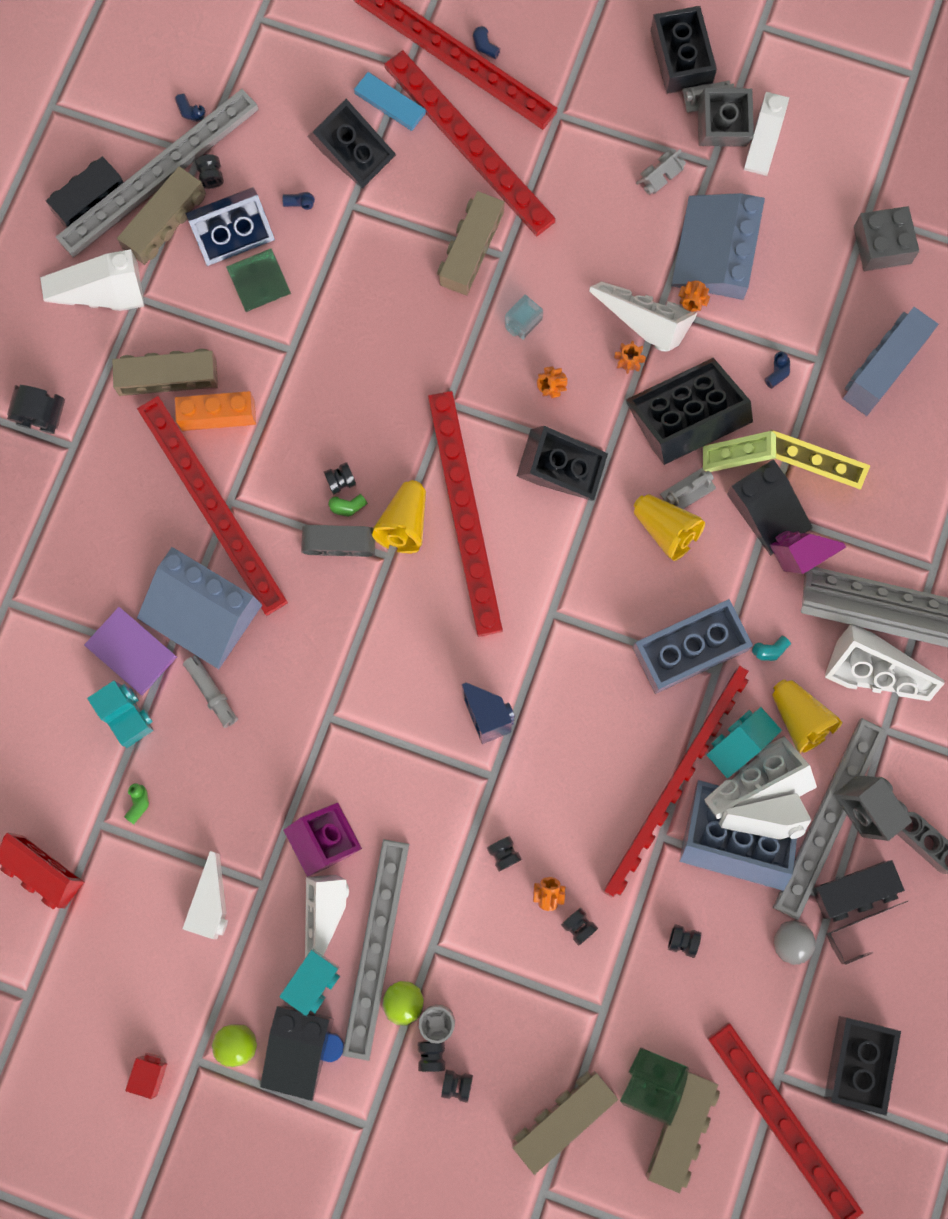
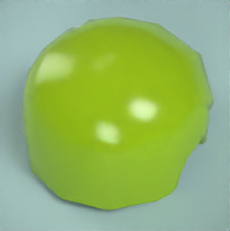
M399 981L390 986L383 998V1010L387 1019L396 1025L404 1026L416 1021L420 1017L424 1005V998L420 988L407 981Z
M232 1024L224 1026L215 1034L212 1042L214 1058L221 1065L227 1067H237L248 1063L254 1057L257 1048L255 1034L245 1025Z

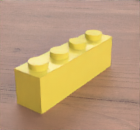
M770 429V431L776 434L775 459L861 490L870 465Z

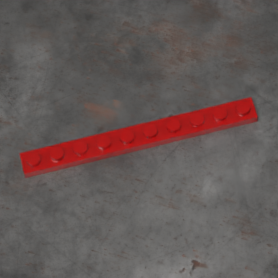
M355 0V3L540 129L544 130L557 114L558 108L401 1Z
M404 50L384 63L388 73L415 103L426 109V115L536 237L555 223L556 218Z
M453 391L428 395L477 636L501 633L503 628Z
M157 396L138 407L137 410L251 593L262 604L261 609L264 614L268 616L288 604L160 397Z
M739 666L733 673L603 890V893L613 898L615 894L621 895L626 888L628 881L624 879L629 871L634 873L642 860L638 857L643 847L648 850L656 837L652 832L657 825L662 827L669 815L666 812L670 802L675 804L683 792L679 789L683 780L687 782L690 780L696 770L692 765L697 757L699 759L704 757L709 748L706 744L710 735L715 737L723 725L719 722L724 713L728 715L736 702L732 698L736 692L742 693L749 681L745 678L749 672L747 669Z

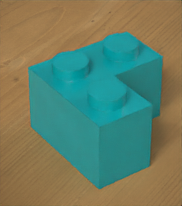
M112 681L87 698L100 720L109 725L119 743L126 748L154 731L150 726V723L153 722L150 715L145 709L142 711L136 704L139 701L137 695L125 684L120 685L116 681Z
M762 707L754 713L748 710L727 729L730 732L727 737L721 734L711 743L713 749L706 755L728 779L764 749L782 729Z
M312 949L279 997L305 1016L310 1011L316 1013L326 998L322 995L326 987L331 990L339 979L340 975L336 972L340 967L315 949Z

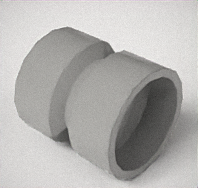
M443 1005L428 1007L422 1013L419 1020L421 1035L431 1043L446 1041L452 1035L455 1028L453 1013Z

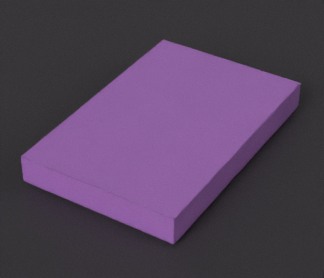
M120 607L114 611L84 644L85 647L142 696L177 658L176 655Z

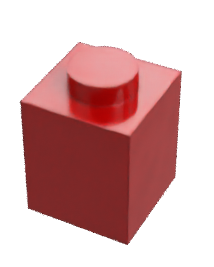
M146 1053L145 1057H137L125 1091L148 1099L157 1097L167 1063L160 1062V1056Z

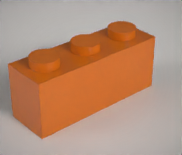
M251 391L175 397L176 422L182 431L256 425L255 400Z

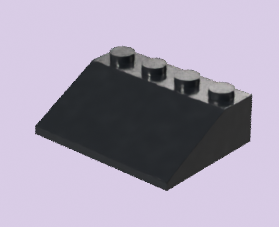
M714 358L626 399L628 407L652 450L664 465L753 423L751 400Z

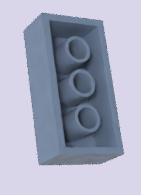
M913 307L908 314L903 312L891 330L882 338L876 349H873L866 358L861 368L859 367L844 388L848 392L843 400L865 416H868L939 324L916 307Z
M730 599L635 642L633 650L654 693L657 694L749 651L753 644Z

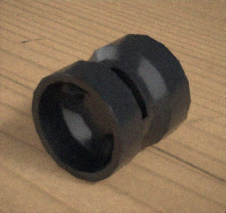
M209 154L199 157L196 160L197 171L200 172L199 181L202 182L203 187L212 189L221 186L224 180L222 172L219 171L221 167L219 157Z
M347 462L341 464L338 469L324 471L333 495L339 493L344 487L351 488L356 486L355 479Z
M510 836L487 847L489 854L494 856L496 860L495 866L498 872L522 860L519 852L514 850L513 841Z
M581 907L561 924L566 931L572 933L573 940L578 946L598 929L594 922H589L586 918V913ZM582 924H585L579 931H576Z
M675 924L670 935L668 950L673 952L681 950L686 956L695 958L702 933L696 930L686 932L683 926Z
M418 1042V1052L421 1054V1060L418 1062V1071H445V1061L442 1059V1053L445 1051V1042Z
M446 1069L441 1098L450 1099L451 1097H456L459 1101L468 1103L473 1075L467 1073L457 1075L455 1071ZM458 1080H461L459 1093H456Z

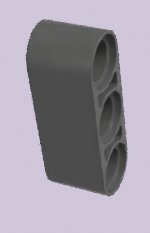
M305 525L302 527L301 553L320 556H374L375 539L372 537L373 528L366 526Z
M908 812L907 814L913 823V829L911 832H908L904 828L897 835L937 871L948 874V867L945 864V857L948 855V840L919 814ZM926 836L933 840L934 845L931 850H928L924 845Z

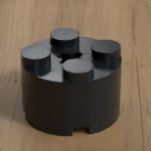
M15 385L7 412V419L16 422V425L31 429L33 425L39 427L40 431L55 434V430L58 429L65 399L57 394L54 395V398H51L46 390L27 385H20L18 387Z

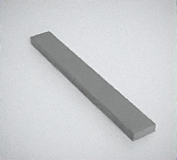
M863 718L859 720L794 860L793 875L784 891L780 890L773 905L774 909L795 920H799L847 816L833 794L855 776H865L886 731L885 729Z
M385 839L382 842L342 1054L345 1057L370 1060L410 845L407 843Z

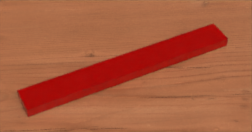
M728 1022L709 1036L707 1040L832 1218L856 1219L864 1212L732 1025Z

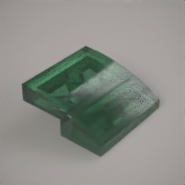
M272 248L226 266L245 312L291 294Z
M640 1048L629 1070L632 1077L620 1102L626 1107L671 1126L683 1096L689 1068Z

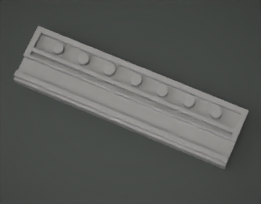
M814 567L804 574L801 613L948 647L947 597Z

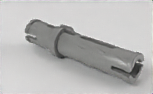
M194 655L193 658H188L184 661L183 666L206 698L208 708L215 712L224 728H227L228 725H233L238 720V717L227 703L226 695L221 694L198 656Z

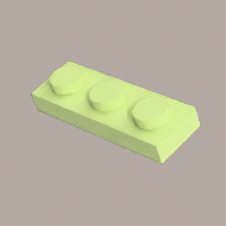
M772 431L703 446V470L706 472L708 470L714 472L776 458V434Z

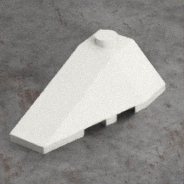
M131 249L104 254L40 277L43 300L45 302L67 305L82 304L89 305L92 308H98V306L107 307L116 311L145 307L138 262Z
M599 282L591 286L589 290L645 341L655 345L654 347L660 351H670L679 346L697 315V312L687 311L683 306L667 301V305L653 302L652 296H632L630 290L605 282Z
M849 625L838 639L825 673V678L846 688H869L875 693L888 691L897 693L900 697L930 701L945 684L942 678L876 634L854 625Z
M783 736L768 744L756 755V758L749 765L745 764L739 769V774L732 780H725L704 801L715 817L719 819L722 818L725 809L796 793L800 797L817 788L808 762Z

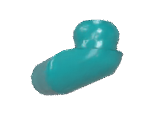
M781 636L774 645L756 643L752 648V653L761 661H775L791 645V642L785 636Z

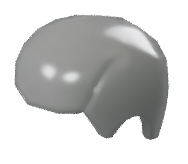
M797 920L784 922L774 936L775 951L787 963L792 965L805 963L815 950V938L812 930L805 923Z

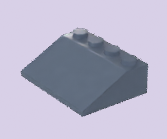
M742 193L689 196L671 286L681 288V286L686 287L688 281H700L706 285V288H709V294L744 300L749 287L765 198Z
M171 547L157 567L137 619L215 668L220 669L262 604L253 595Z
M698 780L679 862L784 891L793 875L797 838L775 839L721 828L719 825L721 818L717 819L704 801L719 785Z

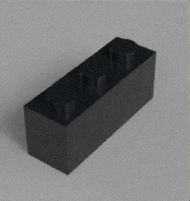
M102 156L98 160L91 162L79 175L73 176L60 190L54 191L46 200V203L53 214L67 228L124 182L118 172Z
M893 860L878 863L813 888V893L823 918H832L833 922L848 918L847 912L857 909L858 913L874 908L872 903L881 899L883 904L899 898L898 893L905 891Z

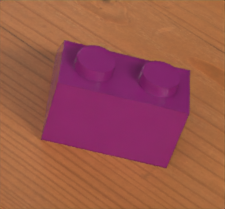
M785 531L776 536L777 541L770 544L783 571L798 574L806 573L846 548L843 542L814 534L799 533V531Z
M338 802L300 817L283 830L307 877L331 867L362 849Z

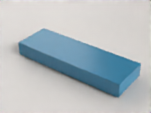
M369 72L354 89V93L410 131H413L426 114V109Z

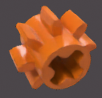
M688 281L686 287L681 286L678 295L681 297L679 303L687 311H701L702 306L708 305L710 299L708 295L709 288H706V285L700 281Z
M631 341L626 346L621 343V352H615L614 358L620 360L617 363V368L622 367L626 370V374L634 369L639 371L641 367L639 363H645L646 356L640 355L643 351V346L638 347L634 344V341ZM628 355L632 356V360L628 359Z
M546 367L544 368V373L538 374L537 387L543 393L542 396L560 397V392L567 390L568 378L562 372V368Z
M545 877L541 880L540 884H534L533 902H538V906L545 911L556 910L558 904L564 905L566 887L560 886V881L556 878Z

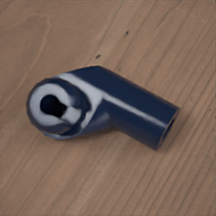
M477 27L473 32L476 50L497 59L500 47L489 43L487 35L489 32L486 27Z
M179 94L175 97L176 104L183 118L195 122L204 119L206 111L202 105H199V107L197 105L190 106L185 94Z
M310 192L283 194L282 196L283 207H302L305 210L313 208L315 198Z
M780 351L775 354L774 372L764 379L766 385L771 389L790 375V358L786 352Z

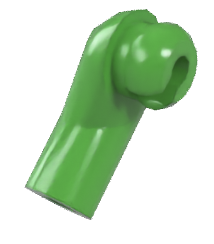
M361 494L351 501L335 496L328 502L330 510L334 514L346 517L352 516L368 504Z
M137 783L132 784L128 789L133 806L124 816L132 824L138 821L149 806L146 788Z

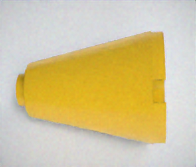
M414 480L404 482L375 524L372 537L383 547L389 549V546L392 545L397 547L396 552L407 554L419 551L423 542L426 490L420 482Z
M651 494L641 495L633 505L635 508L634 515L667 557L673 561L680 559L691 549L688 545L692 540L697 542L705 527V521L700 516Z
M784 679L773 687L772 697L799 753H806L826 740L825 737L829 732L834 734L841 727L843 722L840 718L795 681Z

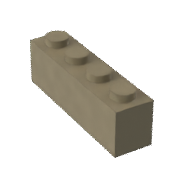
M179 166L117 237L122 249H131L135 258L144 265L149 260L155 258L163 243L169 241L180 223L183 224L187 220L185 213L192 211L195 206L200 205L204 200L206 192L202 182Z
M477 191L474 199L470 198L466 207L467 215L465 220L461 219L457 226L456 233L458 235L456 240H451L449 243L446 262L442 261L438 268L437 275L440 277V286L466 296L468 295L503 217L505 201Z
M197 349L189 353L172 351L165 355L148 353L142 357L123 355L119 359H112L113 388L119 396L218 388L217 361L213 351L207 349Z
M683 1070L645 1175L649 1181L677 1193L681 1192L682 1187H687L691 1177V1171L688 1170L692 1160L696 1161L700 1152L701 1144H698L701 1132L705 1134L710 1124V1117L707 1115L710 1107H715L720 1095V1091L717 1090V1083Z
M588 1071L577 1079L576 1083L578 1086L571 1092L565 1090L555 1099L556 1106L550 1111L545 1108L534 1118L537 1123L529 1130L526 1127L522 1128L513 1137L515 1142L512 1144V1148L534 1175L619 1100L596 1071L591 1074Z

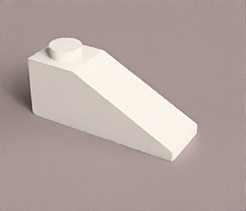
M770 92L765 93L744 170L765 176L768 175L790 97Z
M798 793L725 809L719 825L724 829L775 839L789 837L796 839L804 835L811 822V818Z
M210 851L183 930L210 939H218L219 935L222 936L224 934L228 920L225 919L227 912L220 854Z
M338 875L306 877L305 957H307L312 949H315L324 956L345 910L349 887L346 879Z

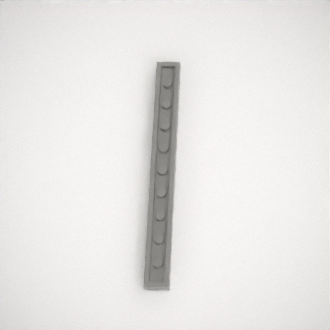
M243 89L239 90L56 236L58 242L74 258L158 191L179 166L183 169L188 167L258 111V105Z

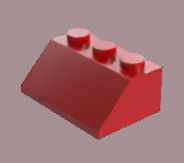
M7 832L3 837L0 845V864L2 865L0 870L11 878L16 876L22 880L20 885L30 893L35 891L43 897L41 901L51 909L56 907L66 908L85 882L25 836Z

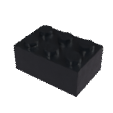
M701 6L653 14L651 35L666 94L683 91V88L712 84L717 67Z
M839 1016L824 1099L833 1103L887 1116L901 1031Z

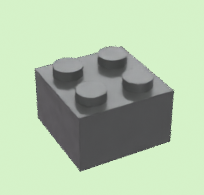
M704 88L697 98L699 146L746 147L754 137L752 89Z
M909 206L860 213L854 225V231L864 271L912 264L920 250Z
M855 776L833 794L863 838L889 841L912 822L907 814L908 809L896 798L892 792V785L883 777Z

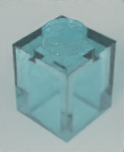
M525 294L505 314V328L511 335H518L523 340L543 320V309Z

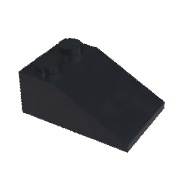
M347 99L341 102L307 136L331 162L361 188H364L396 156L395 152Z
M537 427L530 430L517 477L542 487L593 501L608 453L549 427Z
M774 459L732 485L727 493V496L770 556L774 554L770 544L777 541L776 536L785 531L807 533L813 528L788 478Z
M284 1005L277 1006L269 1034L260 1088L313 1101L334 1018L311 1012L305 1016L295 1008Z

